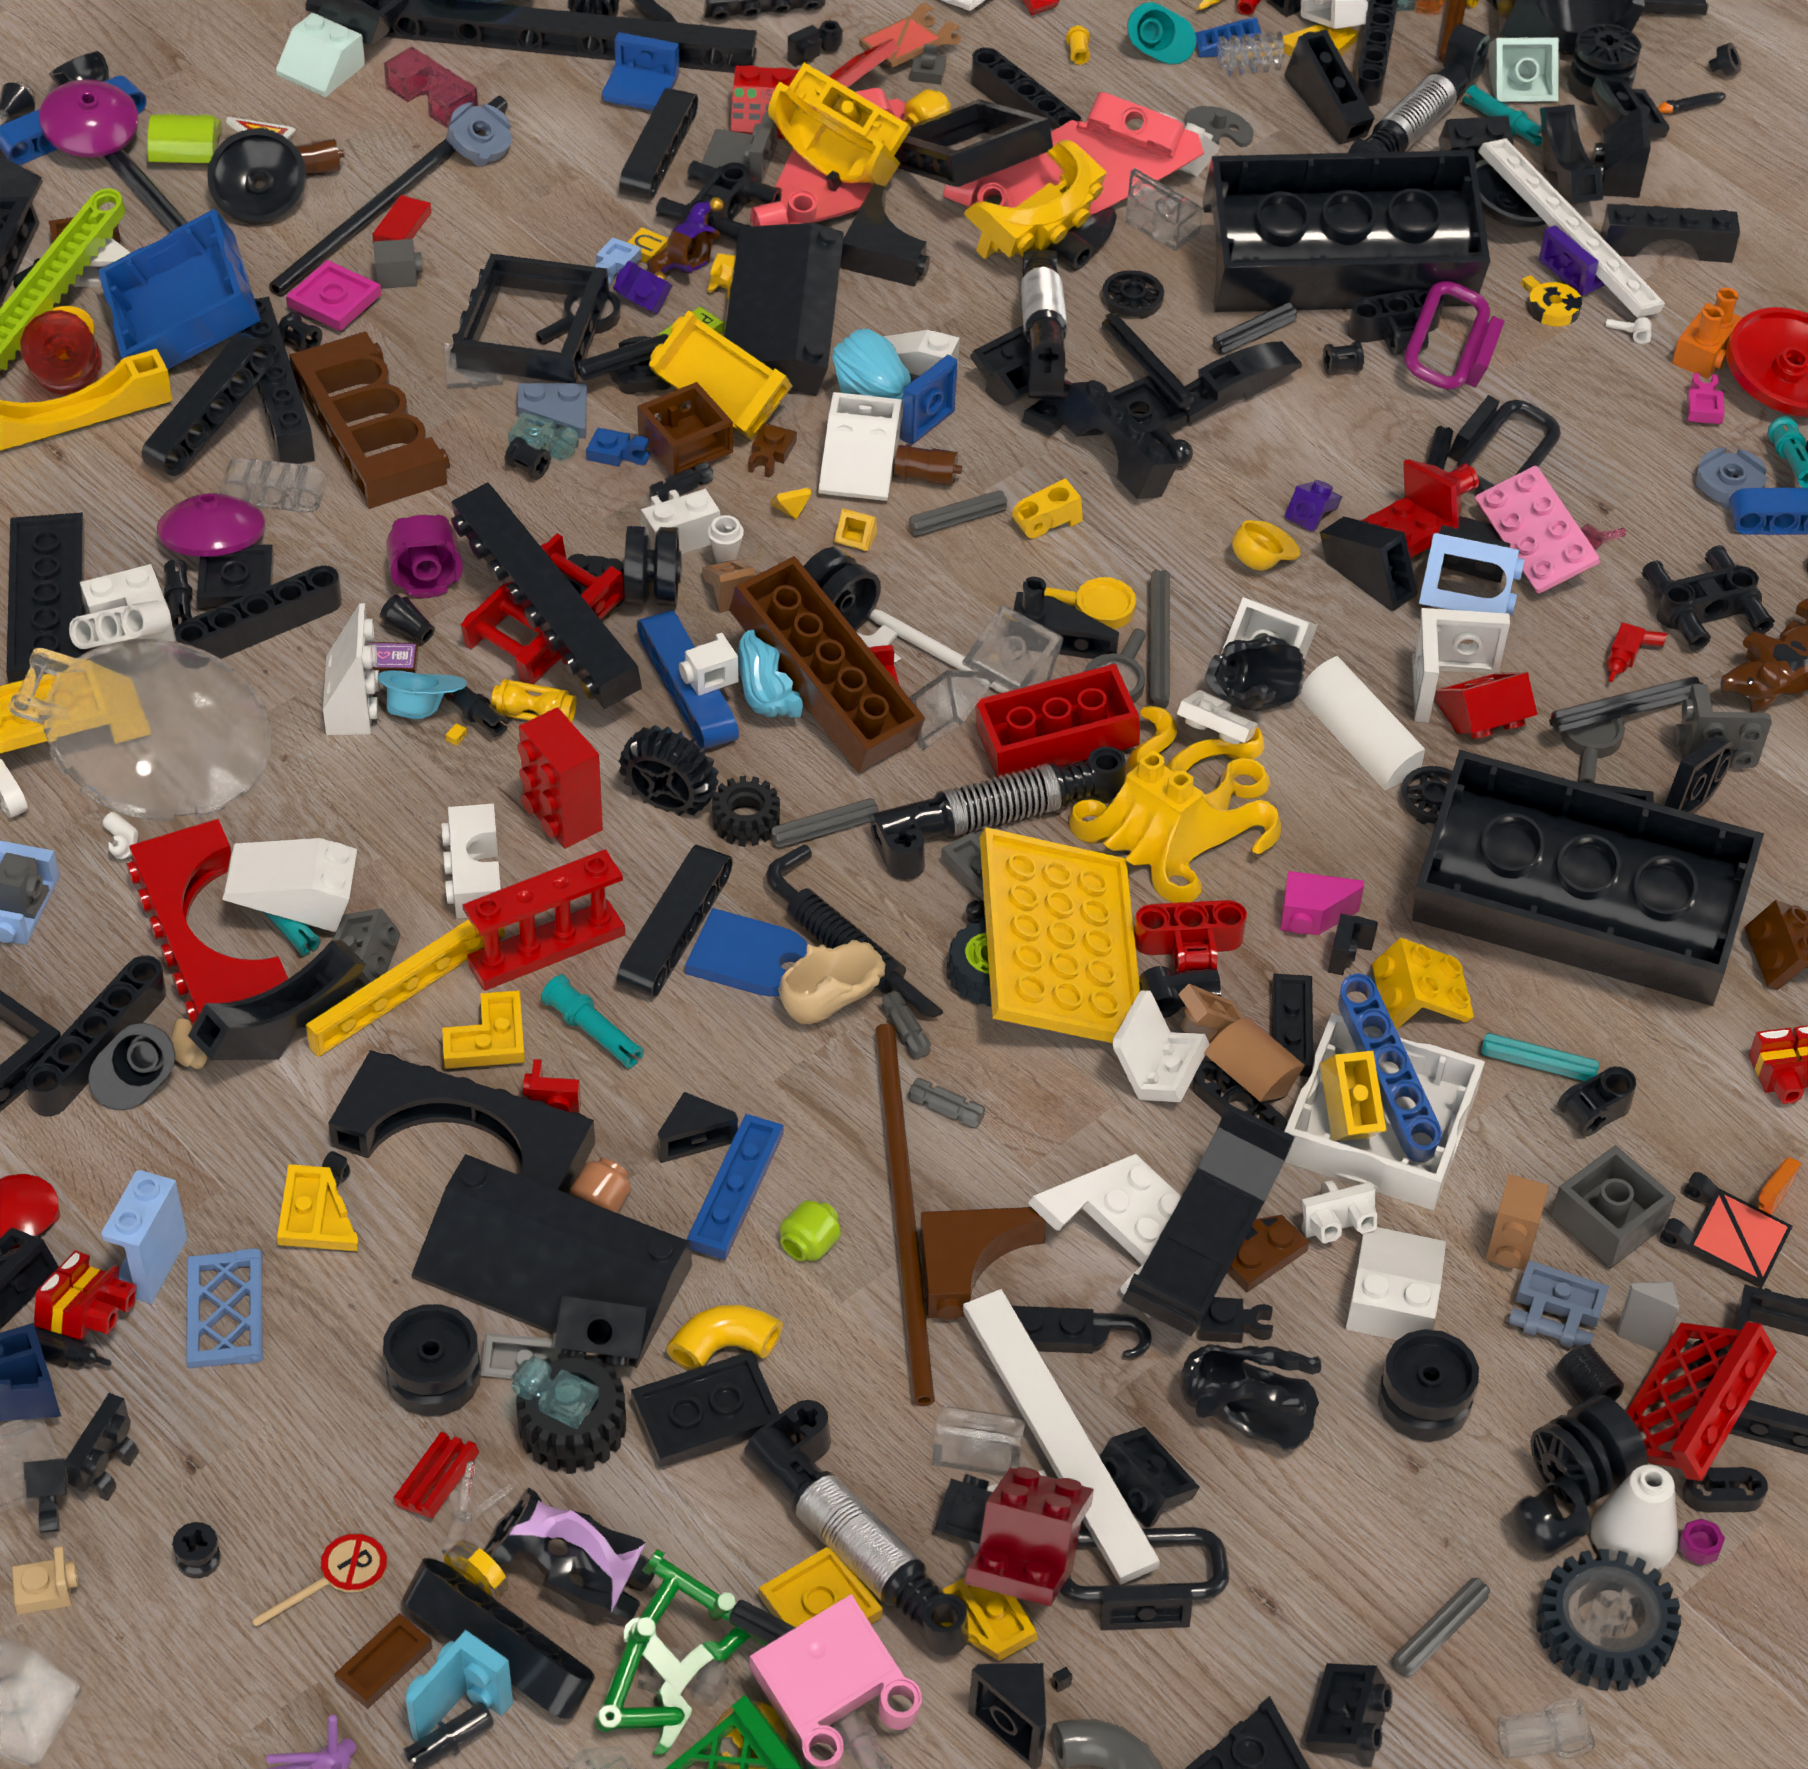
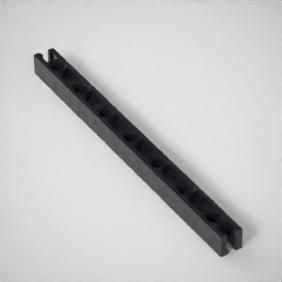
M307 0L305 3L306 11L324 17L319 14L323 0ZM410 0L388 34L384 36L387 38L615 61V38L618 32L679 43V68L735 73L736 66H755L757 58V48H755L757 40L756 30L463 0Z

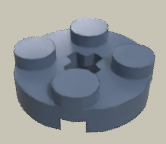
M473 103L463 104L451 116L446 134L447 141L456 151L470 159L477 166H486L489 162L501 159L507 153L512 142L511 125L508 118L500 110L483 103L482 107L472 106ZM473 129L476 131L484 130L486 132L485 136L477 135Z
M1717 448L1707 452L1701 458L1695 485L1707 496L1720 502L1722 507L1730 510L1729 498L1735 491L1743 488H1765L1767 481L1765 474L1767 470L1765 464L1757 456L1746 450L1738 449L1736 454L1731 452L1725 453L1726 448Z

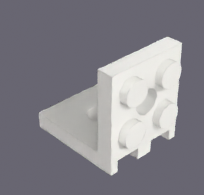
M1421 609V627L1417 629L1416 652L1412 655L1414 722L1429 723L1439 671L1484 674L1500 671L1510 626L1509 614ZM1463 640H1474L1472 644L1460 643Z

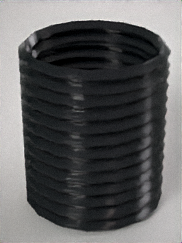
M1590 1344L1579 1345L1569 1351L1559 1361L1555 1370L1556 1375L1573 1393L1579 1403L1595 1394L1608 1396L1613 1401H1616L1624 1389V1383L1611 1370V1367L1606 1364Z

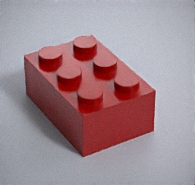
M558 707L519 725L520 743L517 744V749L521 757L522 768L519 769V775L523 782L524 793L521 795V801L526 811L530 815L535 814L541 821L547 836L551 839L555 838L564 849L602 831L599 753Z

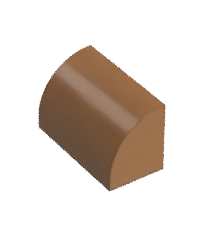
M1248 1017L1239 1019L1227 1026L1217 1035L1204 1052L1206 1056L1260 1102L1286 1097L1305 1066Z

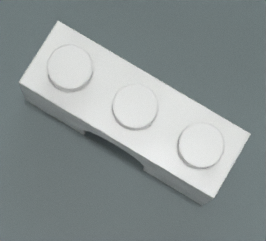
M494 804L448 807L449 823H441L443 846L451 845V851L443 852L445 875L453 874V881H445L447 904H455L456 919L468 918L463 911L462 904L501 890L498 861H478L483 858L498 857Z

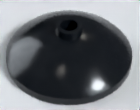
M266 129L244 130L228 137L213 153L207 172L208 187L217 206L231 218L248 224L270 223L287 215L302 198L307 180L304 160L297 147L283 135ZM258 181L266 182L263 188H256L255 184Z
M1486 159L1476 162L1483 212L1501 223L1515 227L1531 228L1546 224Z

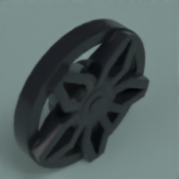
M1125 270L1117 272L1106 279L1103 284L1102 299L1108 310L1113 314L1118 313L1124 316L1145 319L1149 317V314L1157 311L1163 304L1164 287L1151 274L1137 270ZM1130 279L1129 281L1124 282V283H1120V282H1119V281H1122V280ZM1145 282L1153 286L1155 289L1146 288Z
M1425 766L1411 771L1404 778L1400 790V799L1404 808L1416 818V821L1422 824L1427 822L1436 824L1439 816L1437 809L1440 812L1449 784L1441 781L1438 777L1450 780L1452 770L1439 766ZM1422 777L1421 785L1409 786L1414 780ZM1428 807L1431 810L1429 812L1424 811V809Z

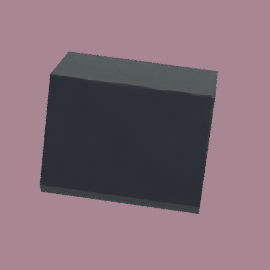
M1043 1663L977 1664L972 1669L968 1714L1032 1769H1038L1042 1763L1047 1723Z

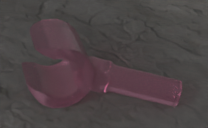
M1586 524L1581 528V531L1585 534L1594 550H1597L1604 541L1626 536L1625 528L1601 532L1591 524Z

